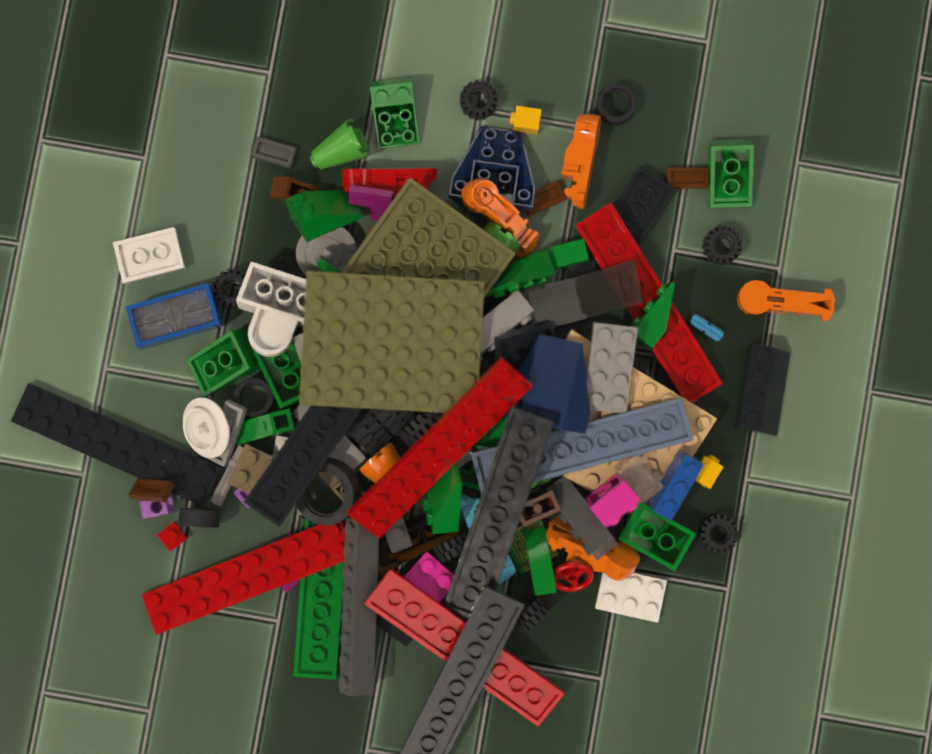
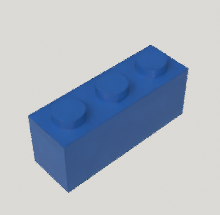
M679 449L647 505L654 512L672 521L704 464L696 457Z

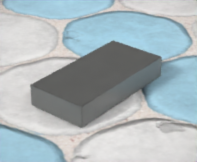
M256 136L251 158L292 169L297 148Z

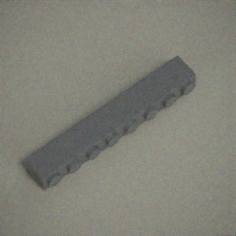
M346 518L344 529L345 560L342 592L343 612L341 614L342 634L340 637L339 693L349 696L373 695L376 612L364 603L377 586L379 538L352 518Z

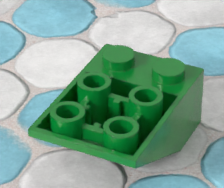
M411 77L370 82L378 149L420 144Z
M547 250L533 253L506 266L485 298L494 296V299L507 295L506 293L510 296L517 290L519 292L521 290L523 293L534 289L533 285L535 284L538 286L549 282L548 278L555 275V271Z

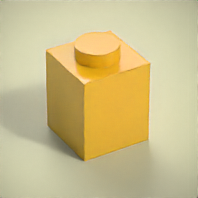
M516 106V112H511L510 117L513 131L537 135L542 109Z
M709 454L708 457L701 456L700 461L704 466L695 482L707 489H711L723 469V466L719 464L720 460Z

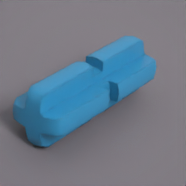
M694 314L689 321L692 326L700 331H705V334L715 341H720L724 335V331L713 324H708L709 322L698 314Z

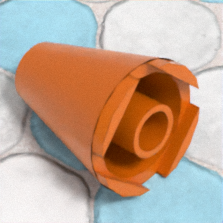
M389 442L366 462L359 471L376 483L401 457L395 446Z

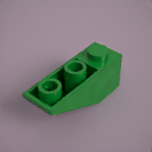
M673 281L667 285L663 283L656 292L658 294L654 301L650 300L644 306V314L641 317L637 316L630 324V326L638 327L636 339L648 349L653 348L666 332L675 286Z
M289 408L243 421L235 446L292 432L296 427L295 418L292 414L293 410Z

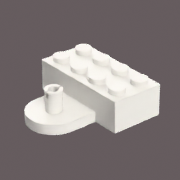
M251 262L236 302L239 309L254 313L248 329V338L252 348L263 356H278L290 346L296 328H304L306 279Z

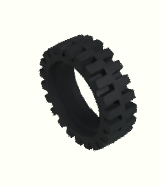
M422 411L399 434L400 438L411 448L445 413Z

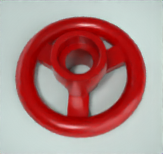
M565 562L553 571L555 587L565 592H576L585 589L591 584L594 577L592 569L581 562ZM586 572V580L579 584V576ZM558 579L571 582L572 586L561 584Z

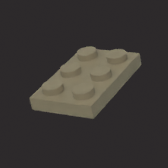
M245 444L227 483L250 493L274 457Z

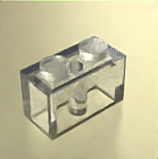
M643 454L622 459L614 467L644 503L664 487L660 482L663 477L656 469L652 471L649 469L647 464L650 462Z

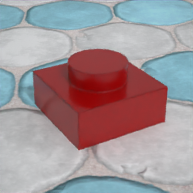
M176 522L171 523L157 535L169 552H172L188 539Z

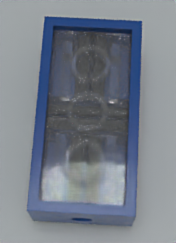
M206 283L126 306L137 348L144 350L224 327L217 300L212 290L213 286Z

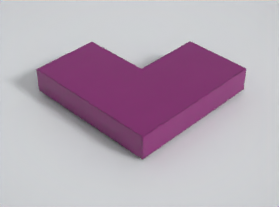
M350 185L349 204L370 207V220L379 221L392 202L393 191Z

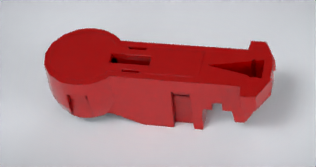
M437 168L343 169L342 185L345 192H349L350 185L390 190L393 191L392 197H396L409 177L417 180L418 184L428 189L430 183L437 179Z

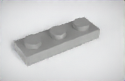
M232 400L225 401L223 412L230 429L228 446L220 456L208 458L223 467L228 465L247 412L246 407Z

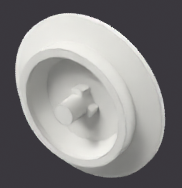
M204 397L196 398L187 405L183 415V431L190 446L195 452L206 458H215L223 454L230 439L229 424L223 410L214 401Z

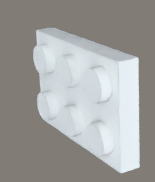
M175 227L113 242L123 284L186 269Z
M602 572L595 609L658 623L667 580L633 573L632 576L624 581H616Z

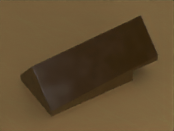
M427 512L406 520L405 524L413 546L392 553L386 536L379 538L378 568L381 575L388 572L390 568L394 569L458 536V532L433 534L431 525L428 526L426 522Z

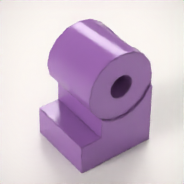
M172 494L169 495L165 503L139 502L142 519L176 512Z

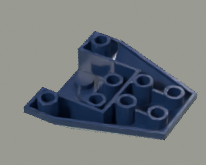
M481 126L451 177L448 197L464 207L461 199L464 185L470 180L485 178L493 182L498 189V193L520 213L532 210L535 185L523 133Z
M539 334L518 370L533 387L514 406L555 420L552 428L586 434L590 416L583 343ZM510 409L503 416L508 417Z

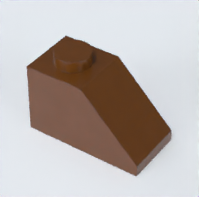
M274 177L269 197L286 203L285 199L303 191H321V188L292 177Z
M553 491L543 493L526 501L520 519L521 527L561 511Z

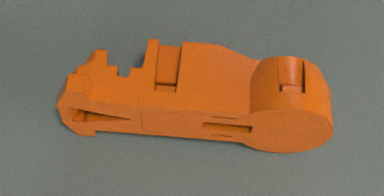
M587 113L578 115L574 137L565 151L561 175L563 179L573 180L574 185H572V188H565L564 193L568 200H572L574 207L579 209H585L587 205L589 185L601 130V115Z
M485 178L470 180L464 185L461 193L464 207L470 212L480 213L488 222L501 226L500 231L511 233L520 244V249L515 254L517 258H521L534 250L540 234L536 230L526 227L528 220L526 218L522 219L519 216L520 212L498 193V189L493 182Z
M753 280L744 284L737 294V304L745 314L760 315L764 312L788 315L793 312L795 316L811 315L820 317V321L827 322L835 311L834 304L836 300L832 289L825 288L823 293L770 288L763 281Z
M558 516L550 521L546 531L550 550L555 552L557 548H566L565 551L568 554L565 562L584 563L592 571L603 572L616 581H624L633 575L640 562V557L633 547L623 542H616L618 546L599 560H596L593 555L588 557L581 547L584 544L582 540L578 539L576 541L569 531L572 528L570 525H564Z

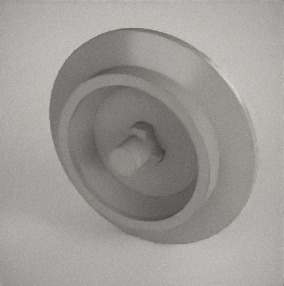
M341 227L309 242H306L303 236H301L296 248V259L299 268L305 276L307 271L321 272L314 260L318 257L342 272L356 253L357 246L351 234Z

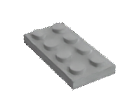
M593 322L586 375L590 410L615 413L627 412L638 327Z

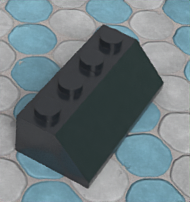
M757 344L748 346L734 429L777 436L790 358L789 352Z

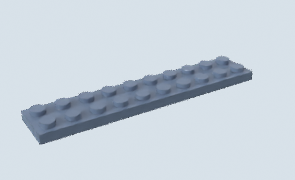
M682 398L588 422L586 434L564 430L551 432L533 483L693 441ZM498 447L471 453L481 494Z

